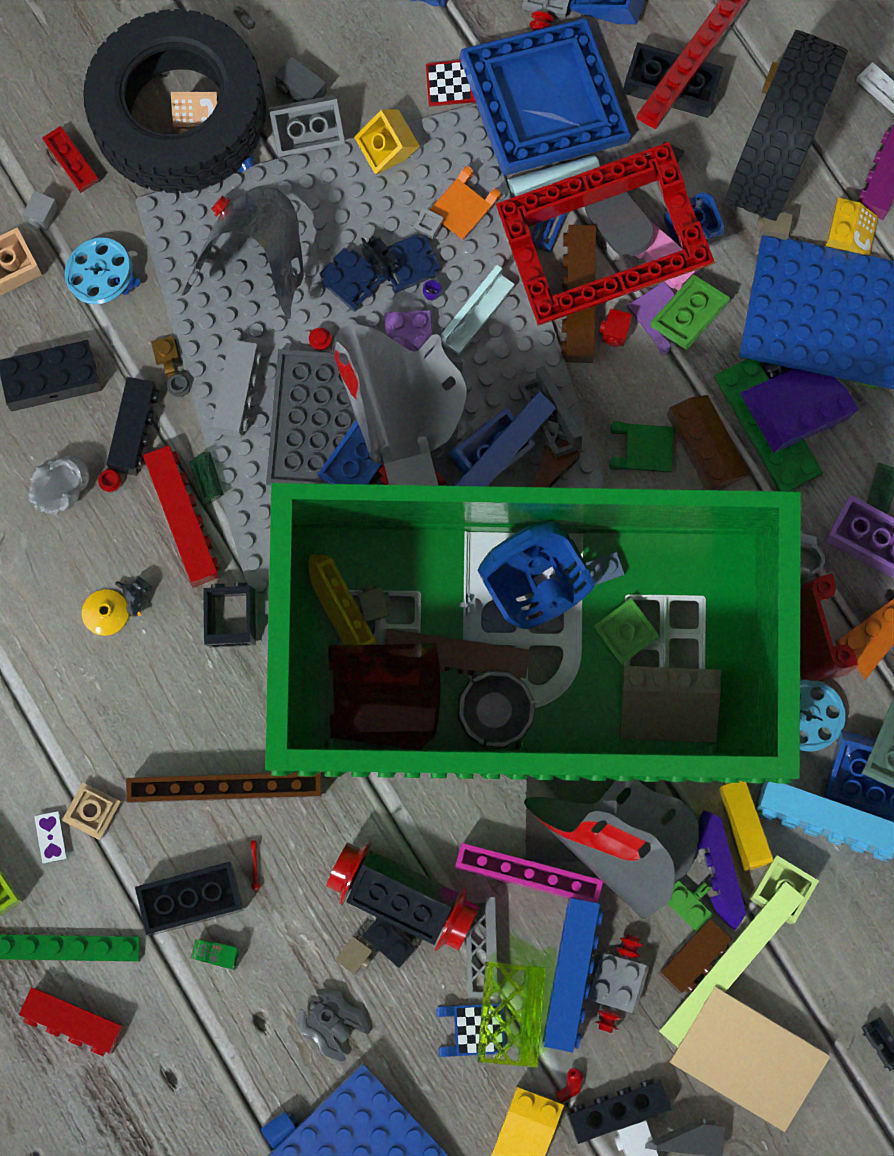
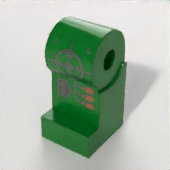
M195 939L191 959L235 971L240 949Z

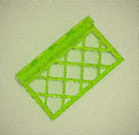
M485 962L477 1062L538 1068L545 967ZM493 968H499L505 976L497 984L492 979ZM518 970L525 971L524 982L520 986L512 978ZM508 980L515 990L506 998L500 987ZM497 992L503 1002L494 1009L490 1004V996ZM517 994L523 1000L522 1007L518 1011L510 1003ZM506 1005L513 1015L504 1023L498 1012ZM495 1017L501 1027L492 1034L488 1029V1021ZM515 1019L521 1025L520 1032L516 1036L508 1028ZM504 1030L511 1040L502 1048L496 1037ZM492 1042L499 1052L492 1058H485L486 1047ZM513 1044L519 1050L518 1061L511 1060L506 1053Z

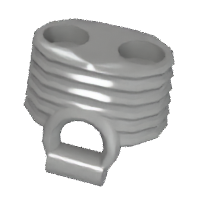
M801 533L800 577L809 578L822 570L825 563V555L821 548L817 546V537Z

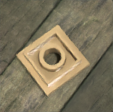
M82 782L62 821L101 841L121 801ZM91 804L96 805V815L87 817L85 815V808Z

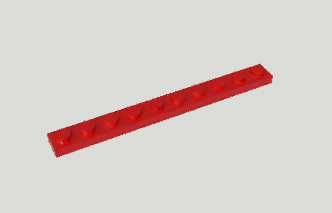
M719 0L640 109L636 117L637 120L654 129L658 128L748 0Z

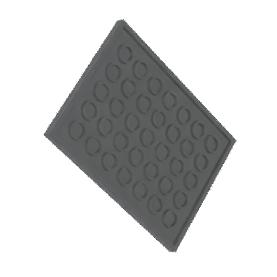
M278 349L266 485L271 486V483L329 484L318 477V472L357 420L333 353ZM451 361L462 374L463 362ZM452 376L448 377L442 383V387L446 391L450 390L456 384L455 378ZM458 424L451 438L430 452L434 469L446 481L444 486H454L455 463L447 453L457 446ZM377 472L369 485H383L380 482L382 476Z

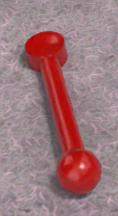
M251 840L253 868L251 888L257 891L261 886L258 882L257 844L256 840Z

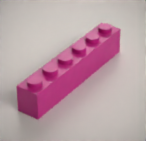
M461 843L455 869L569 900L573 898L598 903L603 884L602 880L464 843Z

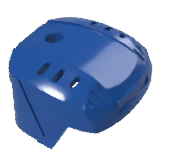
M552 521L531 524L510 536L490 550L477 570L505 620L521 629L534 628L556 618L583 600L595 585L573 539L570 538L569 534L560 524ZM576 562V567L568 575H565V571ZM553 567L560 583L555 579H547L537 586L534 578ZM581 571V576L578 580L570 585V580ZM586 580L584 588L575 594L574 591ZM529 593H534V596L527 600H516V598L522 597ZM535 602L539 603L538 606L530 610H521V607ZM543 611V615L538 618L526 619L527 616Z

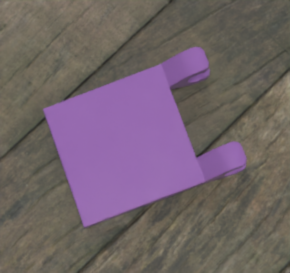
M665 281L627 305V308L654 341L661 354L669 352L670 343L663 337V334L651 327L650 322L675 295Z

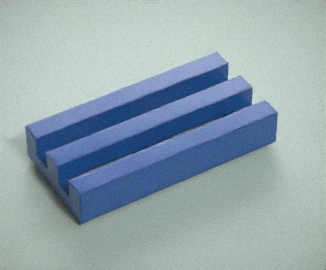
M567 213L560 215L548 244L545 243V240L555 217L549 219L540 241L536 240L543 222L537 223L532 234L533 244L541 250L542 248L546 249V252L550 253Z

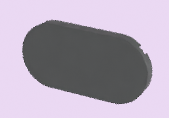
M627 192L585 206L588 219L593 225H596V229L616 253L635 256L645 252L651 246L654 237L653 225Z

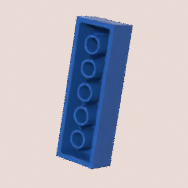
M570 898L567 902L541 1047L570 1053L574 1052V1048H579L581 1033H577L578 1024L584 1022L586 1011L585 1008L581 1007L583 999L588 998L590 984L586 983L587 975L592 974L594 959H590L591 951L597 948L599 935L595 934L596 926L601 925L603 910H599L600 904L573 898Z

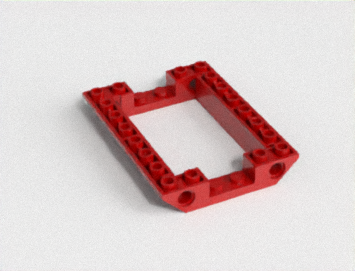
M670 142L496 203L538 326L715 264L699 221L697 222L685 190L684 179ZM657 181L682 250L552 296L528 227Z

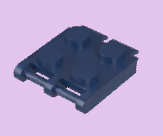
M418 234L387 246L389 251L383 254L384 256L391 251L400 262V270L395 273L400 284H397L393 272L389 274L394 293L436 277L435 272L441 270L435 253L427 256V254L433 252L427 236L419 238Z
M345 248L333 258L337 266L330 262L319 273L320 277L323 278L322 284L354 312L359 309L358 306L366 297L370 298L373 295L372 291L380 283H384L387 280L383 275L379 276L375 268L355 250L352 249L349 252ZM377 278V281L368 289L367 287ZM361 293H363V295H362L355 303H353V301H354Z

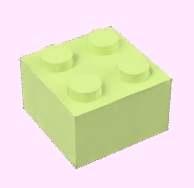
M776 855L773 857L774 862L768 864L749 900L763 908L786 881L805 897L785 921L788 924H793L798 919L819 880Z

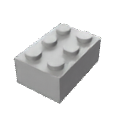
M335 95L268 107L278 157L345 144L338 102Z

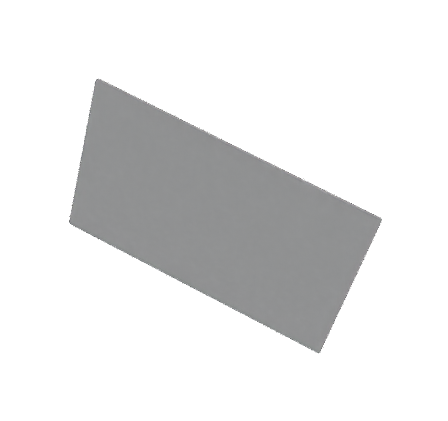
M477 104L408 122L407 125L420 147L405 161L379 174L374 173L355 138L344 140L345 144L292 154L256 164L241 173L239 170L233 171L234 174L224 180L223 178L220 183L213 186L208 185L207 188L196 191V189L187 193H181V191L166 193L163 191L136 199L137 209L184 371L190 382L191 395L245 581L248 583V586L255 589L256 619L267 657L271 486L266 485L278 349L333 353V340L341 328L347 325L359 324L374 328L385 334L384 313L430 310L432 335L438 334L441 337V333L495 266L498 265L502 268V276L515 284L512 291L460 356L442 344V348L450 361L463 362L462 377L467 388V399L463 414L458 422L457 445L505 408H508L513 416L516 417L527 405L519 390V384L535 379L536 368L545 366L582 434V449L577 450L580 453L579 461L551 488L607 489L564 357L561 355V348L552 321L537 325L496 204L491 207L463 241L443 224L434 240L427 237L433 248V252L427 254V256L435 253L441 266V270L435 272L436 277L429 279L435 280L441 285V294L436 300H427L423 295V285L427 281L394 293L392 282L386 280L384 283H380L372 291L373 295L370 298L366 297L358 306L359 309L354 312L322 284L323 278L320 277L319 273L330 262L337 266L333 258L343 248L349 252L353 249L372 266L375 264L372 259L368 261L361 250L364 247L361 240L362 237L368 242L371 236L376 235L382 239L386 246H390L418 234L419 238L425 236L413 229V225L423 207L430 210L457 179L465 166L471 167L474 173L466 185L484 200L493 188H497L501 192V199L497 203L511 198ZM267 187L282 192L293 204L299 222L304 277L301 285L295 290L290 319L286 318L275 293L273 275L267 255L261 245L249 235L240 232H228L212 240V248L200 272L199 269H196L190 277L212 227L220 216L219 214L216 217L214 215L215 212L211 208L222 195L226 199L228 197L231 199L230 204L234 199L247 191ZM298 258L292 260V269L295 276L300 273ZM393 273L397 284H400L395 273ZM377 278L367 287L368 289L377 281ZM189 279V284L192 285V287L187 294L181 297L183 290L186 286V283ZM361 293V294L353 301V303H355V302L363 295V293ZM325 328L330 332L332 341L327 349L319 351L310 346L309 334L313 329ZM230 339L256 343L259 352L262 353L260 365H256L254 374H257L255 388L251 387L250 396H253L252 407L247 409L245 416L248 418V426L246 432L242 431L241 438L214 434L212 430V422ZM537 386L527 389L528 393L536 395L540 391ZM548 421L546 427L557 431L559 425L558 423ZM540 428L530 437L536 445L497 475L487 487H532L545 450L543 447L547 443ZM456 464L454 486L464 476ZM500 532V533H517V532ZM352 595L364 617L359 595ZM389 596L391 606H387L390 617L385 618L386 623L413 624L415 620L414 597ZM493 599L483 607L481 612V627L483 631L487 633L515 632L516 626L505 620ZM633 600L638 607L643 605V600ZM532 603L529 610L538 606L539 603ZM543 611L530 615L528 620L542 616ZM564 613L542 625L530 628L529 631L534 634H550L563 630ZM371 621L367 625L374 635L375 621ZM346 647L345 663L349 672L362 676L372 670L375 662V652L366 662ZM384 657L387 671L394 676H404L413 668L411 666L412 661L402 660V665L387 663L388 658Z

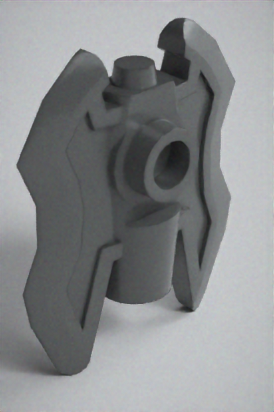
M331 988L319 989L316 993L318 997H322L323 1001L314 1002L310 1006L312 1009L310 1015H307L303 1009H300L298 1012L300 1032L305 1036L311 1037L317 1043L320 1053L341 1062L345 1061L346 1057L334 1037L341 1043L348 1039L353 1032L346 1023L365 1034L370 1033L369 1025L363 1012L359 1008L348 1004L340 990Z

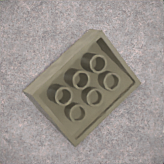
M623 666L620 739L716 742L721 670Z

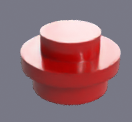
M222 195L212 206L211 210L215 212L214 215L216 217L229 205L231 200L229 197L226 199Z
M315 328L310 332L309 344L313 349L321 351L330 346L332 338L327 329Z
M113 469L104 470L98 477V484L105 492H115L122 483L120 474Z

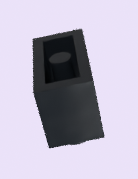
M379 918L363 934V937L398 969L416 951Z

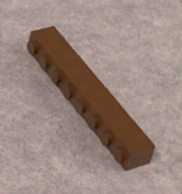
M298 772L287 776H271V773L126 778V802L322 797V773L315 776H298Z

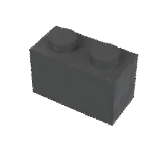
M292 56L274 75L276 88L282 94L291 96L294 102L321 98L327 93L326 82Z

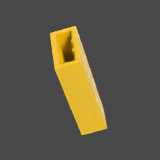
M739 781V783H724L725 785H722L719 791L743 872L767 866L774 862L747 783Z

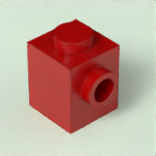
M610 309L607 320L602 319L599 333H603L602 341L611 347H624L632 314Z

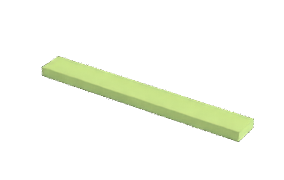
M785 881L666 1021L659 1032L678 1047L713 988L716 986L726 992L805 897Z

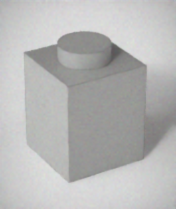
M34 191L22 213L26 224L32 229L39 230L40 228L47 231L58 210V205L55 199Z

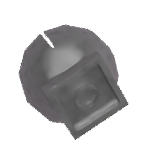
M488 670L471 678L472 682H467L458 698L457 717L466 736L481 746L484 743L485 747L505 748L522 740L534 722L535 703H530L534 701V698L526 683L510 672Z

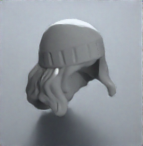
M72 455L58 460H46L42 465L36 467V471L30 478L32 483L28 492L29 501L34 503L35 509H41V512L51 515L72 508L75 501L78 500L80 492L85 489L89 482L90 473L87 465L82 459Z

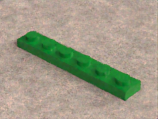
M0 935V960L139 962L140 937Z

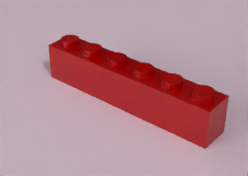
M166 446L144 454L145 463L192 587L194 588L218 579L217 571L221 570L217 557L212 558L209 552L210 549H213L209 536H203L201 528H204L205 525L200 514L195 515L193 507L197 506L193 494H188L185 486L189 485L186 475L178 470L177 465L181 464L177 451L172 452L170 446Z

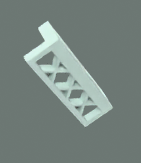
M495 266L441 333V343L458 356H460L514 288L515 284L502 276V268L500 266Z

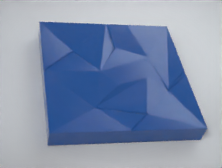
M587 18L461 49L459 58L503 176L628 144L631 133Z

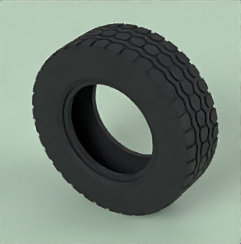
M170 9L159 10V13H155V11L144 14V17L138 16L130 20V23H125L117 28V32L111 33L106 38V42H103L97 49V54H94L90 66H88L83 90L84 108L89 126L102 154L110 165L131 182H136L137 185L146 189L150 187L153 191H165L166 193H177V191L187 193L192 192L194 189L199 191L207 188L208 185L218 184L221 182V179L224 178L225 180L234 174L233 171H237L245 162L244 160L252 155L254 152L253 148L256 149L260 136H262L266 119V98L260 71L253 53L241 36L230 26L228 27L226 23L219 19L215 20L213 16L205 13L201 15L200 12L192 10L187 12L185 9H174V11H170ZM181 69L199 72L210 78L219 87V99L211 115L199 126L189 131L178 134L157 133L146 129L132 117L134 101L139 91L148 81L164 72Z
M794 31L730 182L725 201L769 220H777L790 194L839 78L848 52L847 49L804 31Z

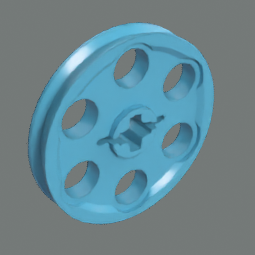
M94 238L79 245L68 258L65 266L66 284L70 291L85 303H107L117 298L130 283L133 273L131 257L125 248L113 239ZM105 245L108 246V250L105 254H98V250L100 247ZM83 255L88 256L84 264L77 263L79 257ZM118 257H124V262L120 266L114 265V261ZM77 276H83V281L79 285H73V281ZM113 278H120L117 286L110 287V281ZM99 287V293L96 296H89L92 288Z
M801 680L800 731L806 733L807 741L804 744H800V750L808 752L818 751L828 747L839 737L845 724V708L840 696L827 684L820 681ZM813 688L822 690L823 698L821 700L812 698L811 690ZM827 707H836L839 712L838 717L835 719L829 718L826 714ZM808 710H811L812 716L816 719L812 718L810 721H807L806 716L802 712L806 713ZM820 728H827L830 731L831 736L829 740L819 738L818 731Z

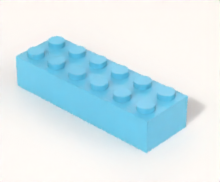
M767 781L762 784L755 804L756 812L759 813L758 817L768 821H772L774 818L782 821L781 825L790 829H795V827L805 829L804 833L813 837H818V834L827 837L828 842L835 845H841V843L850 845V850L858 853H864V851L873 853V858L887 862V859L894 858V822L787 784Z

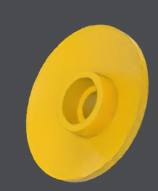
M110 589L98 590L92 593L85 600L82 607L84 624L91 632L101 636H109L119 632L126 625L129 618L126 600L121 594ZM103 607L108 608V613L105 615L100 613Z

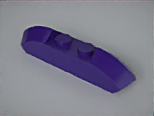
M703 810L698 821L699 840L697 848L698 850L706 849L707 853H704L705 864L707 868L711 867L713 877H710L712 890L717 891L718 895L710 898L720 918L730 928L736 930L745 917L746 910L722 819L713 813Z

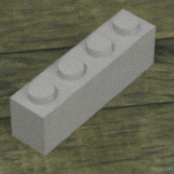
M229 340L212 422L214 434L241 438L242 431L246 432L248 418L245 417L246 411L252 407L253 396H250L251 387L255 388L257 374H254L256 365H260L262 356L256 343Z

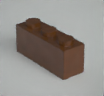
M709 919L658 974L679 994H682L684 991L689 993L698 984L695 979L701 973L705 976L714 966L712 961L717 955L721 958L730 947L728 943L732 939Z

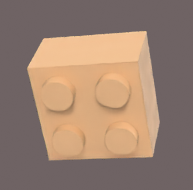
M18 227L0 235V295H3L42 276Z

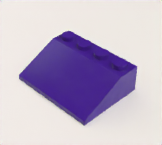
M798 369L790 370L740 393L773 453L848 420L859 410L849 391L835 377Z

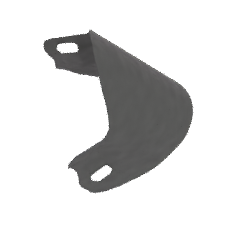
M267 187L256 188L238 196L220 214L212 227L190 277L196 269H199L200 272L212 248V240L228 232H240L249 235L261 245L267 255L273 275L275 293L286 318L290 319L296 288L301 285L304 277L297 214L289 198L282 192ZM294 258H298L300 273L297 276L293 274L292 260ZM189 279L186 283V286L183 290L181 297L187 294L192 287V285L189 284Z

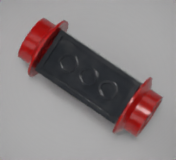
M348 842L346 843L326 887L339 892V904L343 905L348 897L347 903L435 945L444 927L435 951H438L444 945L458 951L460 950L480 907L467 900L466 888L463 889L454 909H452L459 894L458 892L380 854L370 851L371 842L362 848Z

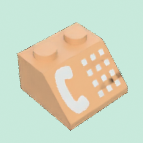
M171 92L172 119L175 134L189 131L203 123L216 107L218 102L217 92Z

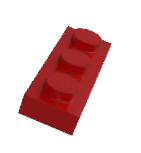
M61 126L42 137L47 148L80 193L99 182L96 174Z

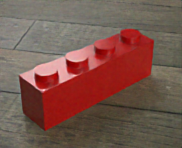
M33 987L30 988L19 1013L20 1016L24 1017V1023L36 1028L38 1024L47 1027L45 1032L57 1037L60 1034H64L69 1037L68 1042L80 1047L85 1043L92 1046L91 1052L104 1056L105 1053H113L124 1028L121 1024Z

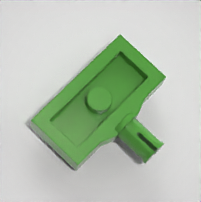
M678 880L673 886L672 897L667 904L697 932L713 916L701 900L711 888L707 886L702 891L707 885L703 882L693 892Z

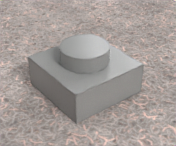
M423 207L413 225V229L434 240L444 218Z

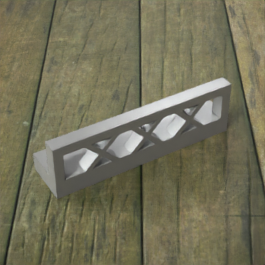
M495 897L467 899L474 904H485V914L479 921L474 918L473 921L476 924L472 928L470 927L466 935L468 997H497ZM484 918L485 927L480 923ZM477 926L486 932V938L480 945L471 939V932ZM485 942H486V952L481 948V947L484 945ZM471 943L477 947L473 952ZM478 950L486 956V964L480 970L472 963V956ZM472 968L477 971V973L475 974V976H474L473 978H472ZM485 968H487V977L482 973ZM479 974L487 981V992H473L472 982Z

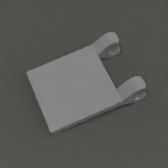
M425 436L417 439L420 455L393 461L390 446L380 448L389 485L438 486L428 441Z

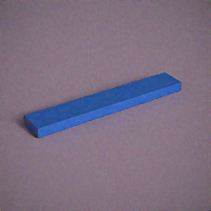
M540 391L536 393L455 486L487 487L556 407Z

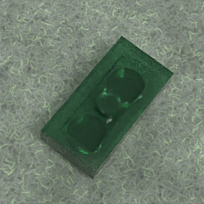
M203 452L189 461L202 504H211L222 497L224 493L211 453Z
M878 463L866 503L887 514L894 495V467Z

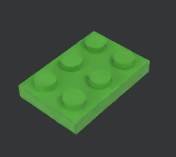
M693 274L650 322L651 327L687 350L728 305L730 297Z

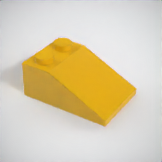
M516 1087L491 1156H545L564 1105Z

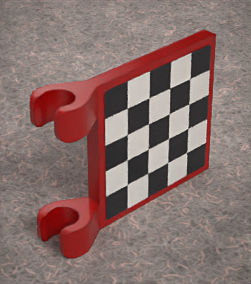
M460 60L426 64L429 107L476 103Z

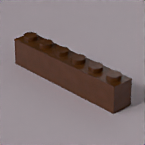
M568 225L567 233H563V246H567V254H563L562 267L567 268V276L562 277V289H566V291L595 281L596 225ZM595 306L567 315L566 319H562L561 332L566 333V341L561 342V355H565V362L593 363Z
M387 629L383 657L388 658L387 663L402 665V660L412 661L411 666L425 668L426 664L435 665V670L449 672L450 667L459 668L458 673L473 675V671L483 673L488 670L505 671L521 679L526 678L530 650Z

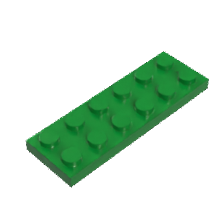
M746 359L714 376L716 383L779 491L790 492L823 474L805 440L773 453L740 395L742 391L769 380L759 361Z

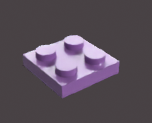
M430 310L384 313L385 334L410 351H418L432 335ZM432 348L426 353L425 357L431 353Z

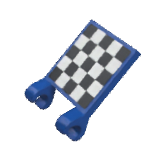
M502 1004L444 1006L436 1009L437 1017L454 1016L456 1046L439 1047L438 1055L440 1057L505 1053Z

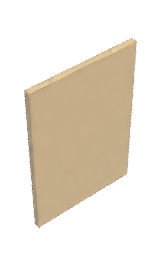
M715 986L682 1042L678 1045L670 1063L785 1132L831 1056Z

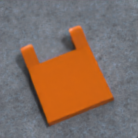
M469 166L464 167L457 179L430 208V211L444 218L442 224L462 241L491 207L501 199V192L497 188H493L484 200L466 185L474 175L473 169Z

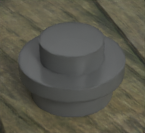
M182 374L171 376L167 382L169 393L175 397L185 396L190 390L189 379Z

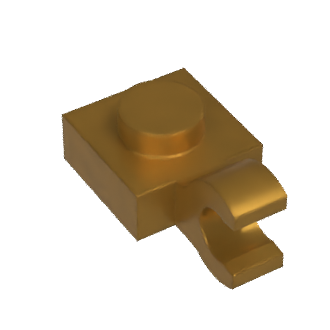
M170 336L151 341L156 364L164 365L167 378L176 375L173 361L179 360L174 337Z

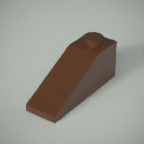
M559 438L555 442L558 449L569 445L566 440ZM546 443L543 447L545 450L532 487L551 488L579 461L580 453L578 451L555 458L550 446Z

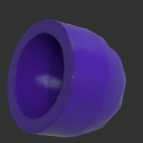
M429 280L423 285V295L427 300H436L441 294V285L435 280Z

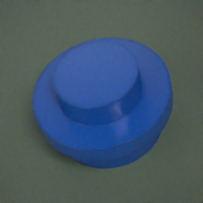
M254 155L244 160L245 162L238 169L240 173L256 165L253 160L255 159Z

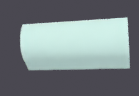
M592 155L509 178L507 182L513 198L600 167L596 156Z

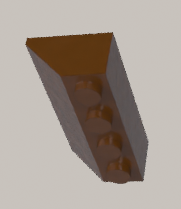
M708 395L691 397L669 407L667 417L706 490H721L750 476Z

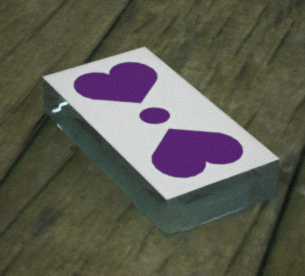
M60 812L34 816L42 864L67 860Z

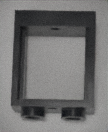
M245 582L234 583V587H225V584H211V588H203L204 645L210 648L255 646V589L248 586V583ZM246 596V633L216 634L215 597Z

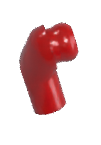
M571 1068L567 1073L566 1087L555 1092L560 1103L580 1093L583 1075L579 1069Z

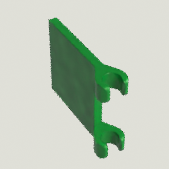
M614 421L612 423L610 432L612 434H627L626 459L612 457L609 461L610 469L672 472L673 427L629 424L621 421Z

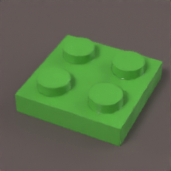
M632 598L593 626L594 630L621 665L660 637Z

